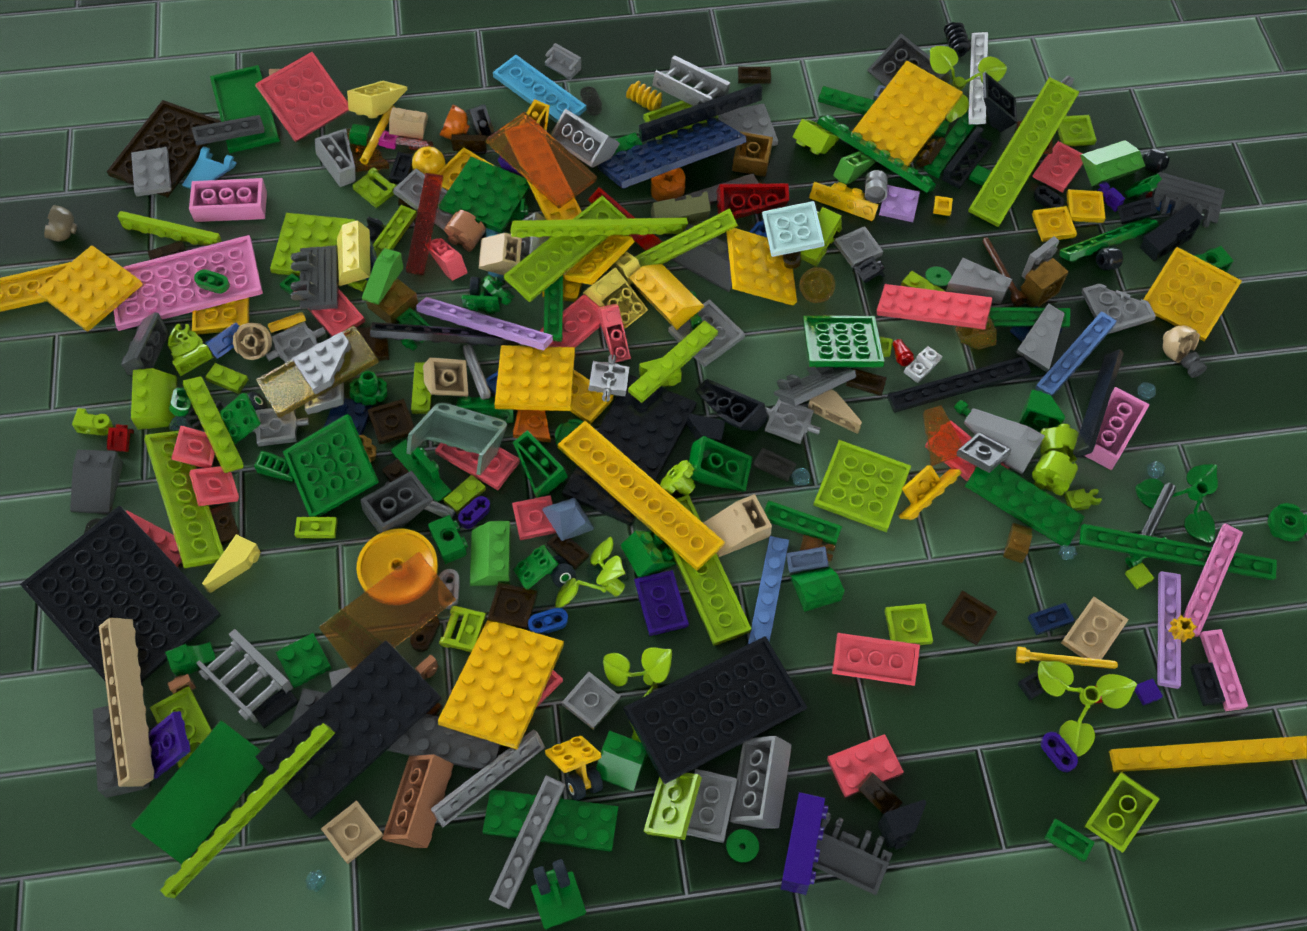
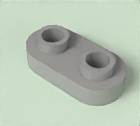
M446 569L439 575L438 601L445 609H451L452 606H456L459 602L460 578L453 569ZM452 579L453 582L447 583V580ZM447 598H452L450 602L445 601Z

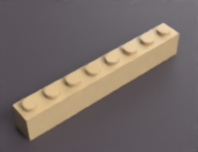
M108 618L99 626L118 786H144L154 779V767L151 760L152 750L149 745V728L146 723V707L143 701V686L140 679L141 668L137 657L138 648L135 642L136 631L133 627V619Z

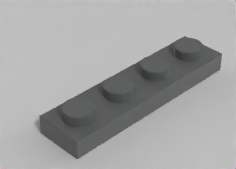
M260 115L192 127L196 145L265 132Z

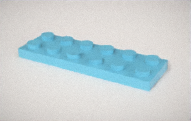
M514 55L493 71L495 79L529 104H532L533 100L536 99L550 105L548 117L555 123L558 122L565 109L578 116L587 110L584 103L517 55Z

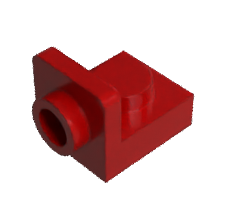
M116 424V428L108 427L107 450L129 452L130 433L134 434V430L128 429V425Z

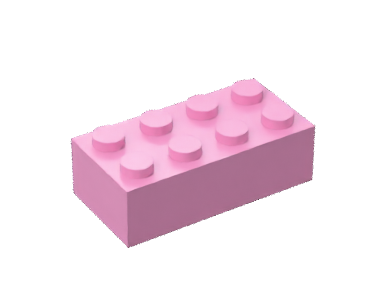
M263 178L192 181L189 210L194 222L265 219L267 190Z
M1115 387L1111 393L1092 453L1084 456L1112 471L1150 404Z

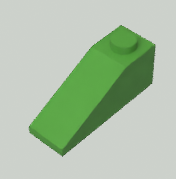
M861 151L841 158L833 176L840 183L847 185L857 180L876 161Z
M386 248L383 249L375 261L362 295V300L379 305L394 280L397 279L403 270L400 252Z

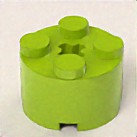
M1060 424L1058 427L1041 430V434L1045 435L1040 445V457L1042 453L1045 452L1047 454L1053 450L1069 456L1071 463L1077 461L1073 454L1079 435L1076 430L1070 428L1069 424Z
M1053 450L1047 454L1044 452L1032 472V477L1035 481L1034 485L1061 496L1069 489L1078 471V466L1075 462L1072 464L1069 461L1070 457L1064 453Z

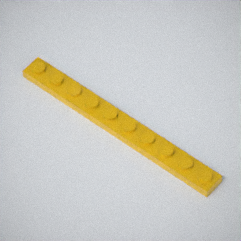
M1307 736L1111 749L1109 753L1114 772L1307 759Z

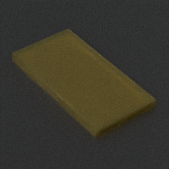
M355 326L342 332L349 341L351 349L345 353L343 357L345 361L340 371H336L333 385L315 394L293 359L256 379L278 418L283 417L379 363L377 357Z

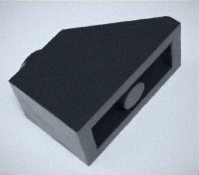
M485 104L466 109L470 125L476 135H486V141L496 137Z
M688 413L687 427L697 440L705 436L722 443L725 430L724 420Z

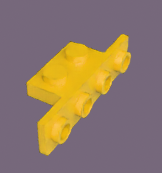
M817 182L813 183L809 196L810 199L870 221L874 220L879 205L865 200V193H862V190L857 188L851 189L846 187V184L840 182L834 183L831 187Z
M927 465L902 488L911 505L899 515V518L909 520L917 518L919 512L930 506L935 497L943 494L948 485L957 481V477L962 473L961 470L949 469L939 478L933 467Z

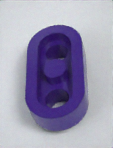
M1046 733L1041 739L1043 751L1060 771H1072L1078 763L1076 754L1058 733ZM1048 742H1052L1054 747H1050ZM1062 759L1067 760L1068 765L1063 764Z

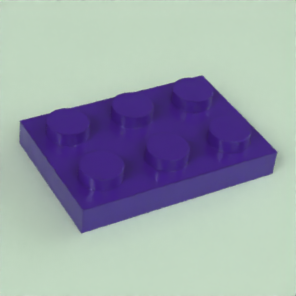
M673 570L634 579L649 636L689 626Z
M181 711L172 712L148 732L155 779L190 752V743L187 739L185 722L182 719Z

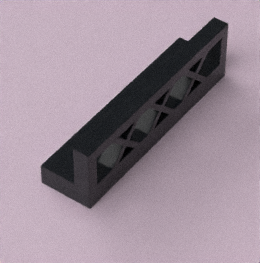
M978 126L945 168L943 181L958 189L962 187L977 164L980 163L992 147V142L981 137L983 128ZM980 143L986 146V148L978 149L977 144ZM976 154L977 159L970 160L969 155ZM961 165H968L969 169L962 170ZM960 175L961 181L958 182L952 179V177Z

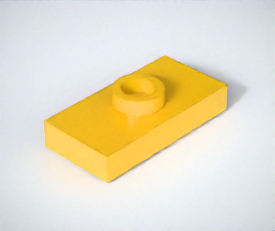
M299 312L268 323V327L271 333L281 329L285 331L295 324L306 321L303 312Z

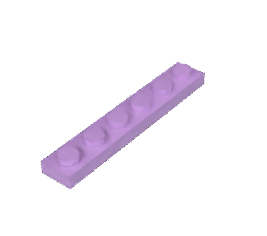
M1163 571L1158 574L1157 685L1178 689L1181 686V640L1174 639L1172 632L1168 630L1172 627L1170 622L1173 619L1177 620L1181 615V574Z

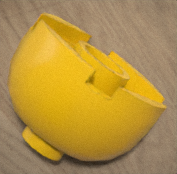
M431 146L418 149L412 158V169H418L430 179L446 165L442 152Z

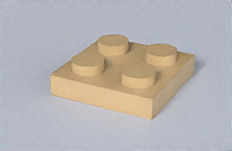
M357 800L321 828L347 864L384 836Z

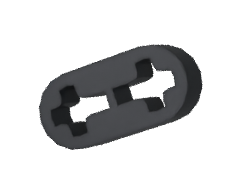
M1041 185L1035 189L1033 194L1034 200L1046 209L1063 207L1064 199L1048 187Z

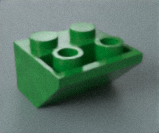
M634 531L620 545L638 577L658 574L676 565L672 550L652 531Z

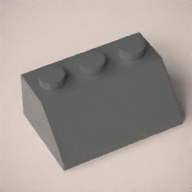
M155 312L144 318L140 326L137 327L136 335L129 344V350L122 359L121 365L127 375L133 376V370L154 367L169 335L159 313Z

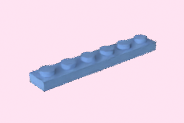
M1101 311L1039 381L1035 389L1053 397L1116 325L1117 321Z
M769 537L748 644L764 636L770 641L789 543L788 539Z

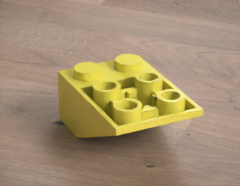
M616 267L583 292L599 307L611 304L619 305L624 329L648 311L647 307Z

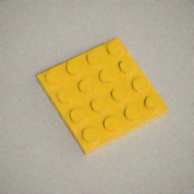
M737 228L727 231L732 289L795 305L797 297L793 269L785 267L783 255L771 257L767 237Z
M91 245L39 288L37 293L89 332L143 284L141 280Z
M1176 247L1143 300L1149 302L1157 317L1174 326L1185 325L1191 327L1199 333V339L1205 341L1242 280Z
M501 345L495 409L571 411L575 347H547L545 350H538L531 346Z

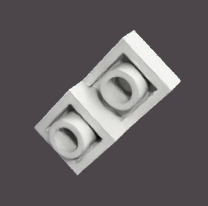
M927 346L918 354L916 360L905 368L903 373L919 383L938 364L943 356Z

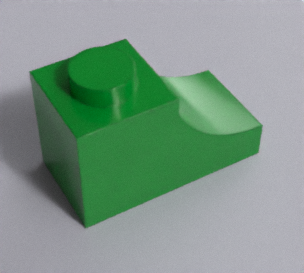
M211 642L197 646H187L184 644L165 652L170 668L176 677L200 670L196 664L199 660L207 667L216 659Z

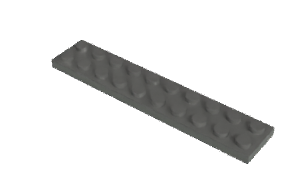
M303 688L291 724L326 693ZM425 714L387 749V751L410 756L434 754L454 765L481 770L498 757L501 744L438 725L440 716Z

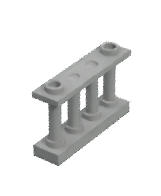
M674 56L671 59L670 69L666 74L658 70L655 71L652 86L695 106L710 101L715 96L727 95L731 83ZM676 75L682 79L678 81L672 77ZM690 82L696 86L692 88L686 85V83ZM704 89L710 93L706 95L700 92V90Z
M234 629L229 633L233 640L230 643L231 646L206 667L200 660L196 662L200 668L198 673L206 681L210 679L240 708L237 712L245 720L250 718L256 723L258 720L252 713L276 690L283 689L287 694L293 687L261 653ZM242 650L245 653L244 659L219 680L213 672L235 652ZM256 663L259 666L257 668L258 671L232 693L226 685L249 664L253 665ZM269 676L272 679L271 684L251 703L245 706L239 698L260 679Z

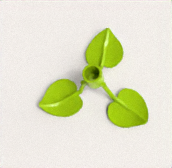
M935 46L929 50L932 69L938 74H946L951 69V79L953 81L950 85L960 91L963 90L968 82L978 76H981L980 79L983 83L982 73L984 72L998 82L1007 71V66L999 59L985 57L978 64V71L980 73L965 80L963 77H955L953 66L958 62V55L952 48ZM964 94L947 115L946 119L948 122H953L968 111L969 100Z
M611 536L595 548L590 558L592 565L599 563L603 568L596 579L598 585L580 580L576 581L575 578H571L560 588L556 597L555 608H562L575 597L579 585L598 589L603 593L607 590L615 597L622 593L625 584L617 579L625 574L621 558L616 555L604 565V559L611 554L613 549V538Z
M656 647L646 649L642 654L641 660L645 670L634 673L629 672L630 662L625 656L619 653L607 654L603 658L605 674L613 685L619 687L628 682V676L643 675L644 682L651 686L643 696L645 697L658 688L657 684L667 679L671 667L672 649Z
M1041 661L1038 666L1040 684L1048 694L1058 697L1065 692V689L1080 693V701L1085 707L1078 719V723L1073 720L1066 721L1059 730V735L1077 757L1085 754L1094 743L1095 732L1090 724L1082 723L1090 705L1099 701L1102 696V701L1106 706L1113 709L1122 708L1130 701L1133 691L1137 686L1136 682L1127 677L1108 674L1099 678L1096 683L1097 687L1088 686L1085 689L1081 687L1072 688L1069 685L1073 683L1074 674L1072 669L1065 663Z

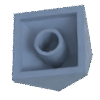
M575 498L542 509L561 541L594 530V526Z

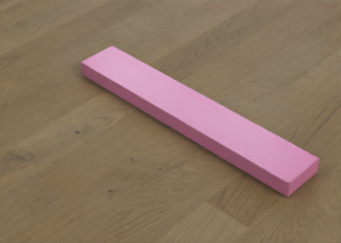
M1226 523L1222 525L1183 615V618H1192L1191 621L1197 626L1193 631L1195 633L1194 637H1199L1243 535V532Z

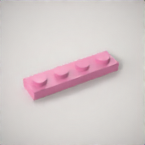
M1222 629L1201 632L1200 638L1208 662H1213L1226 700L1223 703L1225 711L1246 709L1248 704Z

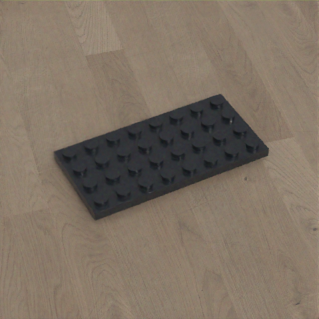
M629 375L626 395L617 396L598 432L656 482L687 425L688 413L693 414L697 402L659 387L641 403L628 392V388L639 378ZM577 465L562 491V496L568 499L575 498L578 503L632 526L636 517Z
M764 636L625 706L623 710L665 785L807 709V706L767 637Z
M385 640L255 757L270 774H274L279 769L280 763L284 759L289 758L295 752V748L311 736V732L315 727L324 723L335 732L314 756L282 787L308 818L312 819L442 698Z

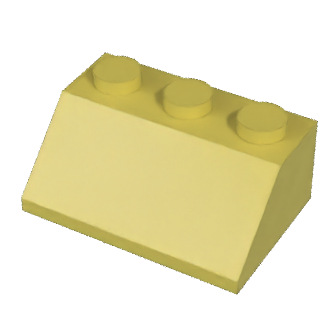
M358 220L342 225L337 237L339 286L369 278L371 274L370 230Z

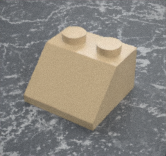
M392 107L389 118V134L423 140L428 121L427 113Z
M429 358L423 365L424 384L431 395L468 396L466 360Z

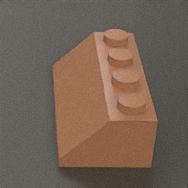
M434 754L409 756L383 833L384 836H382L383 840L413 848H428V844L432 839L433 828L437 821L431 808L445 797V790L452 775L453 763Z

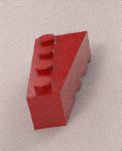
M788 183L720 184L716 190L718 214L730 208L735 219L785 207L789 202Z

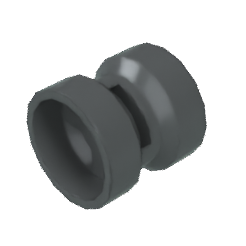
M1197 352L1190 353L1181 360V364L1188 369L1187 373L1191 378L1201 375L1207 369L1205 363L1200 361V356Z

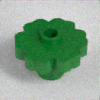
M372 371L361 373L359 378L353 379L349 384L350 398L354 402H362L363 405H375L377 401L383 402L387 397V383L382 378H377L376 374Z

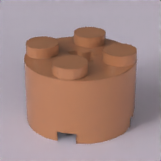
M459 210L452 216L444 231L449 236L448 240L454 245L461 244L465 250L471 252L486 232V228L481 221L479 224L475 221L476 217L467 211Z

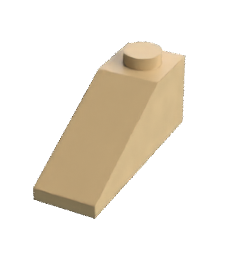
M830 389L810 399L808 408L814 410L815 414L856 434L859 433L862 421L836 391Z

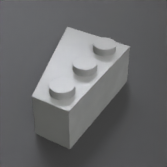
M346 128L315 138L316 155L339 187L355 182V164Z
M962 258L948 283L946 292L992 297V303L1001 304L1012 279Z
M1048 303L1016 351V354L1021 357L1024 356L1026 360L1048 372L1064 312Z

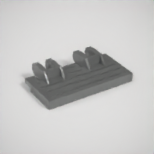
M1162 172L1157 173L1162 180L1157 184L1158 187L1153 190L1152 197L1156 207H1159L1161 202L1159 215L1164 216L1168 205L1171 204L1169 215L1171 218L1190 203L1200 214L1204 213L1203 227L1207 228L1210 222L1218 223L1225 190Z
M337 246L300 248V252L293 253L291 255V260L293 261L291 269L293 271H300V281L291 283V289L295 292H291L290 298L299 300L301 309L322 310L338 308Z
M808 366L807 370L810 375L802 379L792 374L786 376L787 380L779 379L777 385L780 389L774 391V395L778 396L783 402L797 406L855 378L856 373L855 370L847 367L817 368Z
M828 812L826 819H823L820 826L824 827V830L831 818V813ZM839 818L835 823L832 836L826 835L823 832L822 841L817 840L816 848L820 849L818 863L813 862V867L877 895L892 853L883 849L881 857L877 858L884 841L882 836L877 838L872 855L864 852L871 838V831L868 830L859 849H857L860 838L842 831L840 839L837 840V835L844 820Z

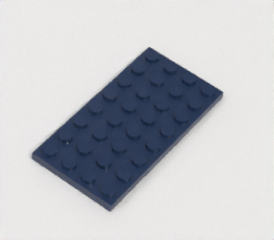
M710 118L703 124H693L692 128L679 129L673 135H663L662 139L649 140L644 145H636L630 150L619 151L611 159L597 165V169L623 189L746 143V136L719 119Z

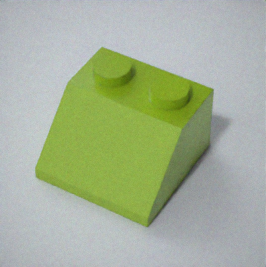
M807 119L801 120L792 136L797 139L796 143L803 147L807 145L810 147V151L816 155H819V153L826 154L839 140V137L816 124V122Z

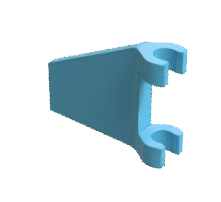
M203 146L197 162L182 184L183 187L191 189L192 181L218 179L236 166L237 163L232 161L234 157L226 155L224 163H219L211 160L213 154L209 153L210 148Z

